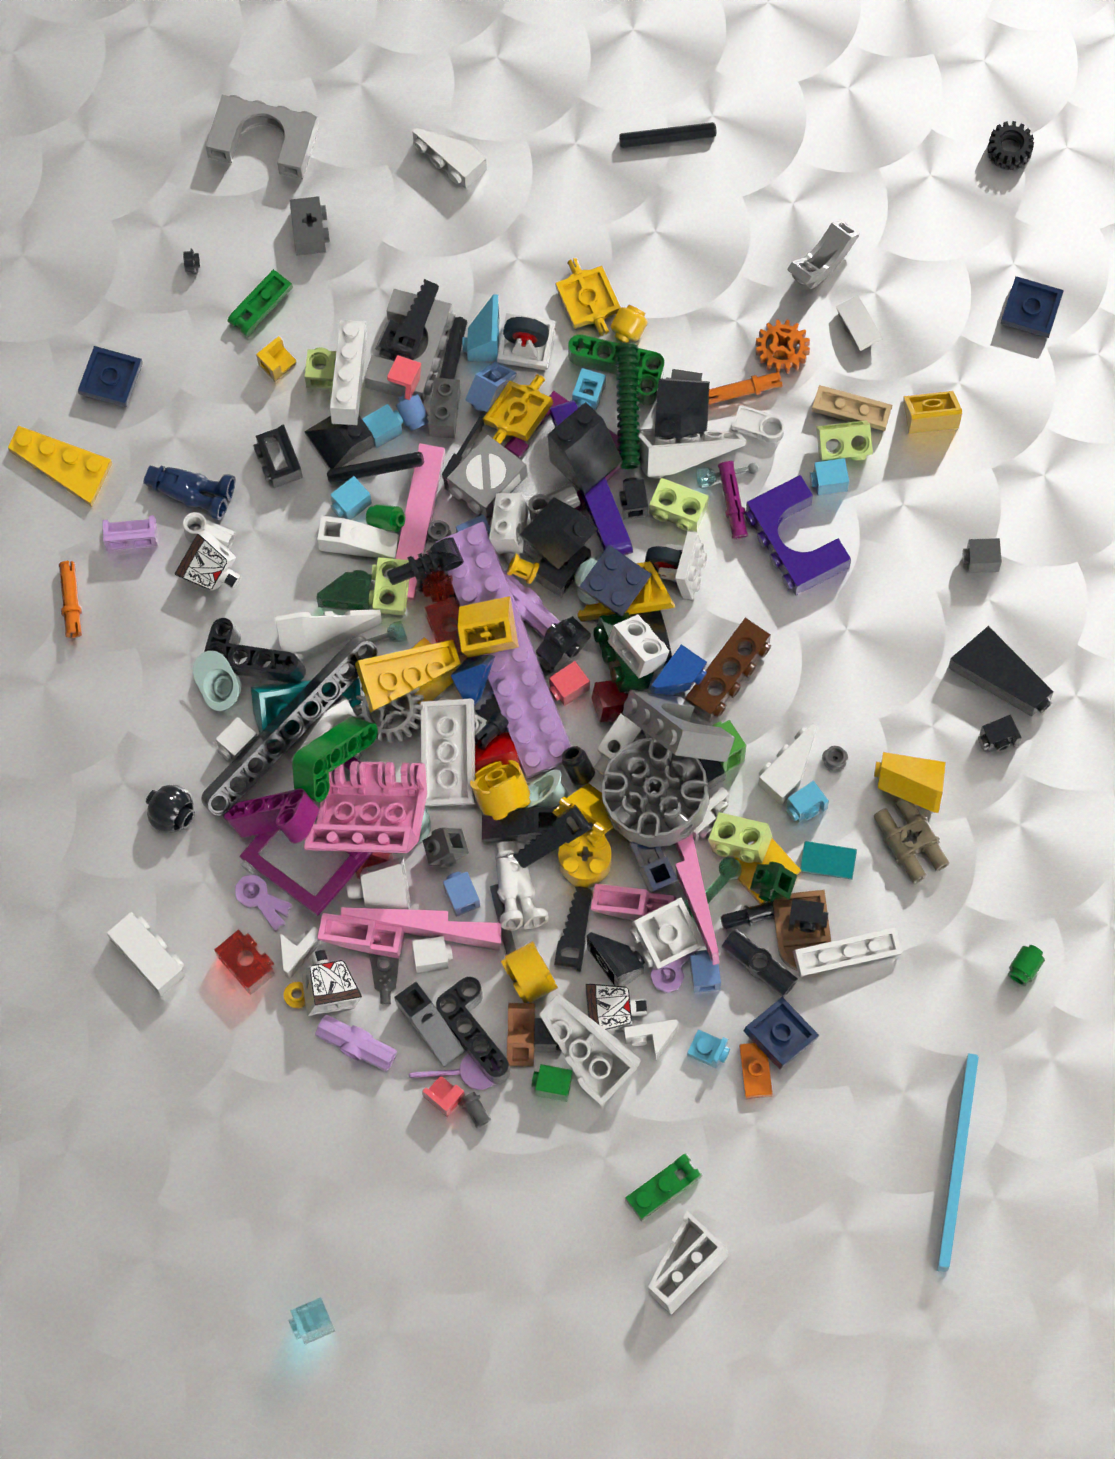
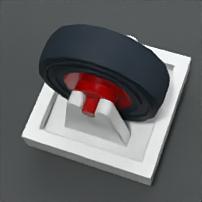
M506 313L497 363L547 371L556 321Z
M688 531L684 546L666 544V547H651L647 550L645 562L651 561L657 573L661 574V578L677 582L682 598L693 600L694 593L700 589L701 577L699 575L701 568L706 566L707 553L704 551V544L701 543L698 533Z

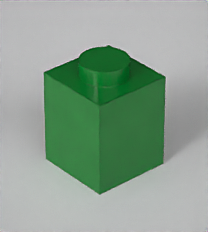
M540 1064L539 1072L534 1071L531 1087H535L536 1096L567 1102L573 1072L569 1069Z

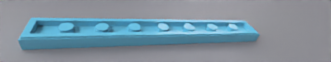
M968 1053L965 1061L936 1270L941 1272L948 1271L951 1262L978 1066V1055Z

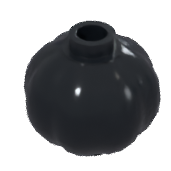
M162 786L158 791L152 790L146 798L148 820L155 829L161 832L170 833L177 832L181 828L185 829L194 818L195 812L193 811L194 803L189 791L181 786Z

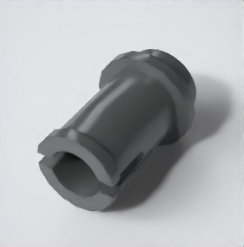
M472 1092L461 1099L463 1103L461 1106L466 1108L475 1127L479 1128L488 1123L491 1118L479 1100L481 1096Z

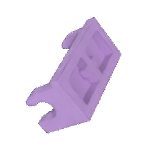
M154 515L149 516V519L112 523L108 522V519L103 520V542L106 550L158 546L156 518Z

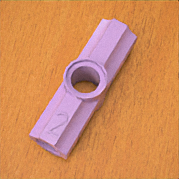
M505 570L504 574L523 622L526 621L545 639V633L548 628L554 623L558 625L560 621L542 605L540 597L531 588H525L513 575H507V570Z
M327 1014L321 1019L315 1036L340 1048L339 1050L350 1058L358 1061L362 1059L385 1072L391 1067L397 1054V1050L374 1039L370 1033L354 1025L350 1027Z

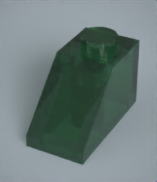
M362 570L345 572L317 593L318 607L341 610H370L369 593L373 589L372 574Z

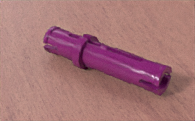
M734 461L721 462L718 464L727 507L725 515L729 518L732 539H742L748 536L744 519L746 511L741 504Z

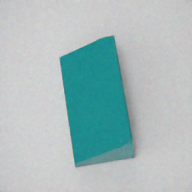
M805 841L800 867L801 872L852 880L857 849Z

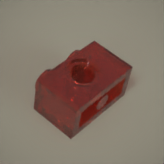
M450 597L425 606V616L436 643L453 640L458 656L464 654L461 651L458 632L460 604H456L454 597ZM449 624L457 626V629L452 632H448L444 628Z
M238 929L215 948L214 951L217 958L243 988L252 995L275 975L272 968L275 964L265 952L261 955L256 950L257 943L249 933L243 935ZM244 956L254 958L250 965L243 966L240 964V960Z

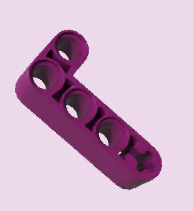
M295 789L238 802L225 813L224 818L240 837H249L281 830L289 841L295 844L308 836L319 813V808L303 789Z

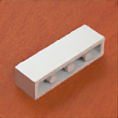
M340 320L330 404L332 424H358L367 342L365 321Z

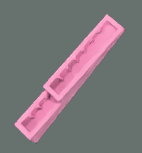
M419 443L418 452H422L424 464L421 467L414 468L405 510L406 520L401 530L395 559L408 560L407 557L414 556L416 560L418 559L417 554L425 553L428 527L432 522L435 499L445 460V448ZM415 577L409 580L407 599L414 600L415 587L418 583Z
M691 834L689 837L674 843L682 861L675 864L676 876L712 964L716 965L719 964V952L694 839Z
M341 907L340 916L375 920L376 924L402 927L404 933L430 938L444 936L446 941L494 950L500 949L501 923L448 921V911Z

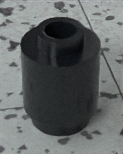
M578 746L569 747L563 752L562 765L571 782L575 785L588 784L595 776V769L586 752Z

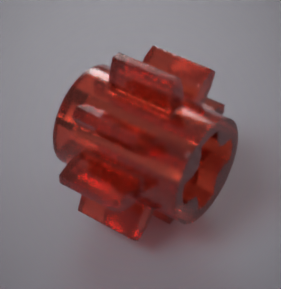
M432 571L427 576V579H422L424 597L431 596L432 602H443L449 598L450 594H454L452 575L446 577L444 571Z

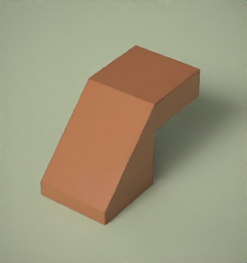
M508 1003L507 1060L509 1066H534L535 1003Z

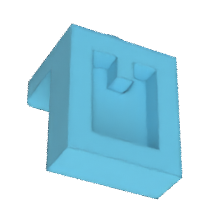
M698 1029L687 1052V1056L717 1068L719 1062L725 1063L730 1052V1048L727 1047L728 1039L723 1037L721 1040Z

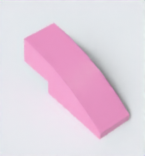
M595 884L591 910L635 921L677 899L673 895L648 893L646 889Z
M322 913L317 939L352 950L400 959L405 933L402 927L376 924L375 920Z

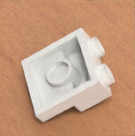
M682 898L631 922L633 926L630 929L631 936L636 943L641 942L645 950L642 953V957L648 967L653 966L654 970L705 946Z

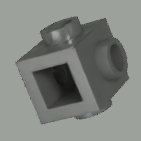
M438 828L431 832V836L422 840L429 865H441V868L451 867L456 864V860L469 853L462 829Z

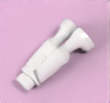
M508 841L496 844L498 854H496L495 860L499 888L497 893L500 900L505 904V913L500 917L501 927L505 930L513 931L519 929L522 924L524 929H532L543 925L549 920L548 912L543 908H535L532 899L535 894V888L532 886L529 870L527 867L522 868L513 856V854L519 852L517 842ZM516 897L521 904L522 913L517 910Z

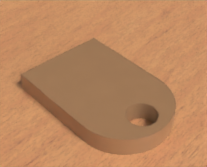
M825 890L792 893L790 900L774 899V902H772L778 952L782 961L793 970L797 971L793 954L794 950L831 942L829 920L827 921L826 928H821L820 931L815 930L813 933L802 932L798 927H794L793 932L788 931L792 899L825 903L823 912H827Z

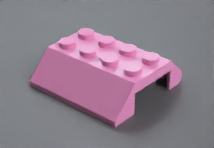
M353 761L350 765V781L345 780L344 763L329 773V793L326 799L320 802L317 822L313 824L310 833L306 837L304 849L315 851L409 853L419 842L427 798L425 764L412 763L410 765L409 763H402L400 770L401 782H396L395 765L393 762H387L385 766L384 762H361L359 764V762Z

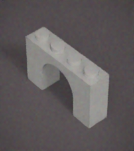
M222 95L206 143L208 158L232 163L242 134L251 127L268 125L278 129L285 137L277 161L279 174L303 179L319 129L317 116L307 111H292L285 106L275 107L266 105L258 100H244L236 95Z
M393 289L386 310L388 321L392 319L400 324L404 323L403 319L407 317V312L411 310L410 306L414 304L413 300L417 298V294ZM436 299L433 302L423 329V334L428 340L427 348L420 357L414 360L421 363V374L413 396L418 394L422 403H424L426 395H431L434 381L431 379L433 373H438L441 364L439 355L441 350L445 351L448 342L446 333L448 328H452L456 316L452 312L451 303ZM371 355L364 376L366 388L399 397L405 395L406 389L405 386L387 380L394 361Z
M630 690L628 698L624 703L622 714L677 756L727 762L735 737L721 727L691 723L690 719L694 706L682 697Z

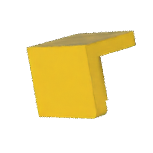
M279 336L256 354L258 365L274 381L279 379L297 363L296 359L284 348L283 340Z

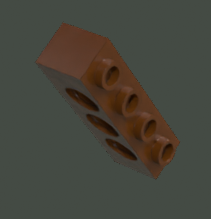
M745 617L705 670L707 674L699 685L695 684L685 697V700L694 706L693 712L711 723L714 717L719 718L727 707L725 702L730 696L734 698L741 689L742 685L740 682L745 676L749 678L756 669L757 665L755 662L758 658H764L772 646L770 644L771 634ZM748 648L752 653L741 655L738 650ZM733 668L737 673L726 675L723 670ZM718 688L722 693L714 696L708 690Z

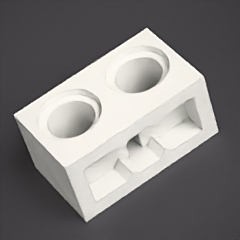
M496 493L489 540L498 554L523 553L524 539L519 534L527 526L529 508L521 493Z
M639 615L615 624L608 643L638 678L663 668L669 653L665 643L655 635L650 626Z

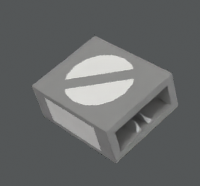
M487 435L447 477L448 490L456 499L460 500L462 498L466 501L468 507L478 515L480 513L484 514L488 518L494 511L496 493H512L528 476L527 466L523 461Z

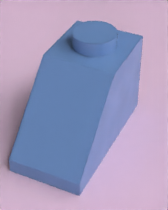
M497 361L493 362L475 375L465 400L471 403L475 409L488 412L507 383L513 381L517 373L497 363Z

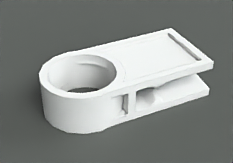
M739 405L732 424V431H738L741 434L763 440L767 443L778 442L784 435L785 425L780 417ZM773 422L781 427V432L770 436L764 433L762 427L766 423Z

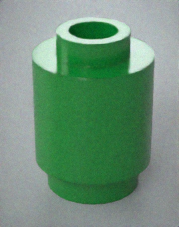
M376 504L369 507L366 512V522L369 526L398 532L405 524L406 517L399 506Z
M1029 945V947L1022 946L1009 966L1008 976L1022 986L1032 982L1045 962L1042 956L1043 952L1034 945Z

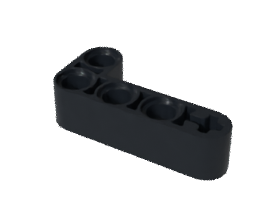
M219 618L213 622L204 652L217 651L223 654L233 672L237 675L286 683H298L305 677L306 668L294 653L239 645L241 640L240 631L229 619ZM230 630L227 635L222 636L225 631ZM247 657L244 663L239 664L243 658ZM271 661L267 667L263 668L266 662Z
M465 977L437 998L436 1008L465 1051L492 1083L502 1084L510 1077L509 1062L470 1013L482 1001L483 992L479 980L474 977ZM470 987L477 990L473 996H465L463 994ZM449 1003L456 1006L452 1012L447 1013L442 1010L443 1006ZM462 1024H470L472 1026L471 1030L467 1033L458 1031V1028ZM479 1044H486L488 1046L484 1053H477L474 1049ZM492 1058L498 1068L502 1067L501 1072L493 1071L492 1063L490 1062Z

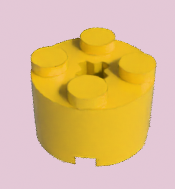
M508 760L509 764L502 765L501 761L489 764L475 774L476 780L474 782L470 781V786L482 813L492 816L494 820H501L509 812L517 808H524L531 802L529 787L516 761Z
M590 829L570 843H565L559 847L560 872L569 883L576 887H594L595 884H599L607 877L611 869V847L605 835L596 844H593L586 838L593 829ZM583 855L588 856L587 861H582Z
M533 941L504 956L505 959L501 960L511 980H517V982L513 983V986L523 1003H532L558 989L554 978Z

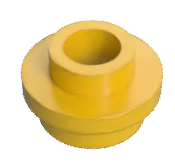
M290 983L285 988L283 994L286 1004L295 1009L306 1006L303 983ZM296 990L302 992L301 997L297 999L292 997V993Z

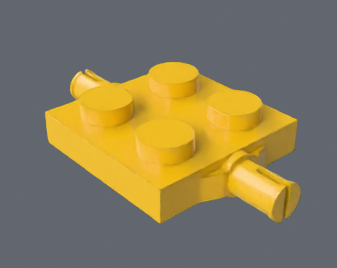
M573 258V262L570 259L567 264L571 269L572 275L555 284L573 328L577 329L588 324H595L599 335L603 336V333L606 335L609 333V329L604 320L609 316L617 314L621 308L602 266L591 270H581L577 258Z
M536 374L530 385H520L509 381L484 416L485 425L498 430L493 439L500 445L507 435L528 441L549 411V408L553 405L552 397L539 391V388L545 382L543 376Z

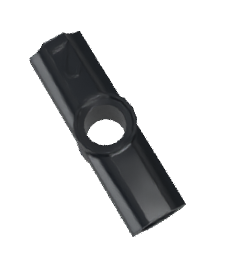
M738 929L732 931L721 946V948L744 965L752 976L761 979L780 996H783V998L798 981L797 977L772 958L768 950L757 946ZM762 958L766 961L767 965L763 968H757L754 966L753 960Z

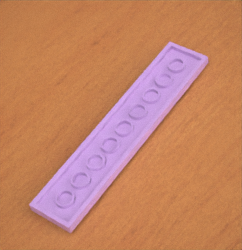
M482 521L445 537H453L464 560L462 565L447 572L460 606L508 596L511 597L519 648L489 653L495 656L488 679L501 713L509 722L507 728L514 742L527 778H531L562 765L563 752L572 746L495 548L489 540L490 535L485 523Z

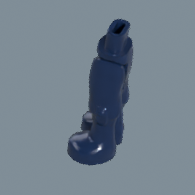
M150 465L143 480V484L152 486L153 491L161 492L170 498L184 503L186 506L201 507L207 510L210 517L215 520H221L228 508L227 501H231L236 483L235 476L230 474H224L220 481H212L201 473L162 465L159 468ZM199 492H208L217 497H207L200 494Z

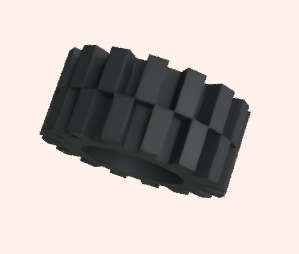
M1008 121L1003 123V127L999 124L996 126V130L993 129L988 143L990 160L995 159L994 164L996 166L1001 163V169L1005 170L1006 165L1009 166V170H1014L1015 165L1018 169L1022 168L1023 163L1026 165L1031 158L1034 137L1033 134L1030 135L1031 130L1029 128L1024 130V124L1021 123L1018 127L1016 126V121H1012V125L1009 126ZM1006 139H1012L1020 144V149L1016 152H1008L1002 148L1001 143Z

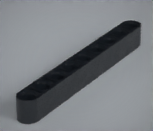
M363 636L352 638L205 789L201 797L203 805L214 815L220 816L227 813L359 677L355 663L358 660L376 657L378 653L376 645ZM366 644V652L359 656V648ZM348 663L349 668L347 672L340 674L342 665ZM330 682V689L322 693V686ZM312 701L311 709L304 712L303 707L305 703ZM294 720V726L290 730L285 731L286 723ZM271 739H276L275 746L272 749H267V743ZM257 758L256 766L248 768L250 760ZM234 777H239V783L235 787H230V781ZM221 796L220 803L216 806H211L213 798Z

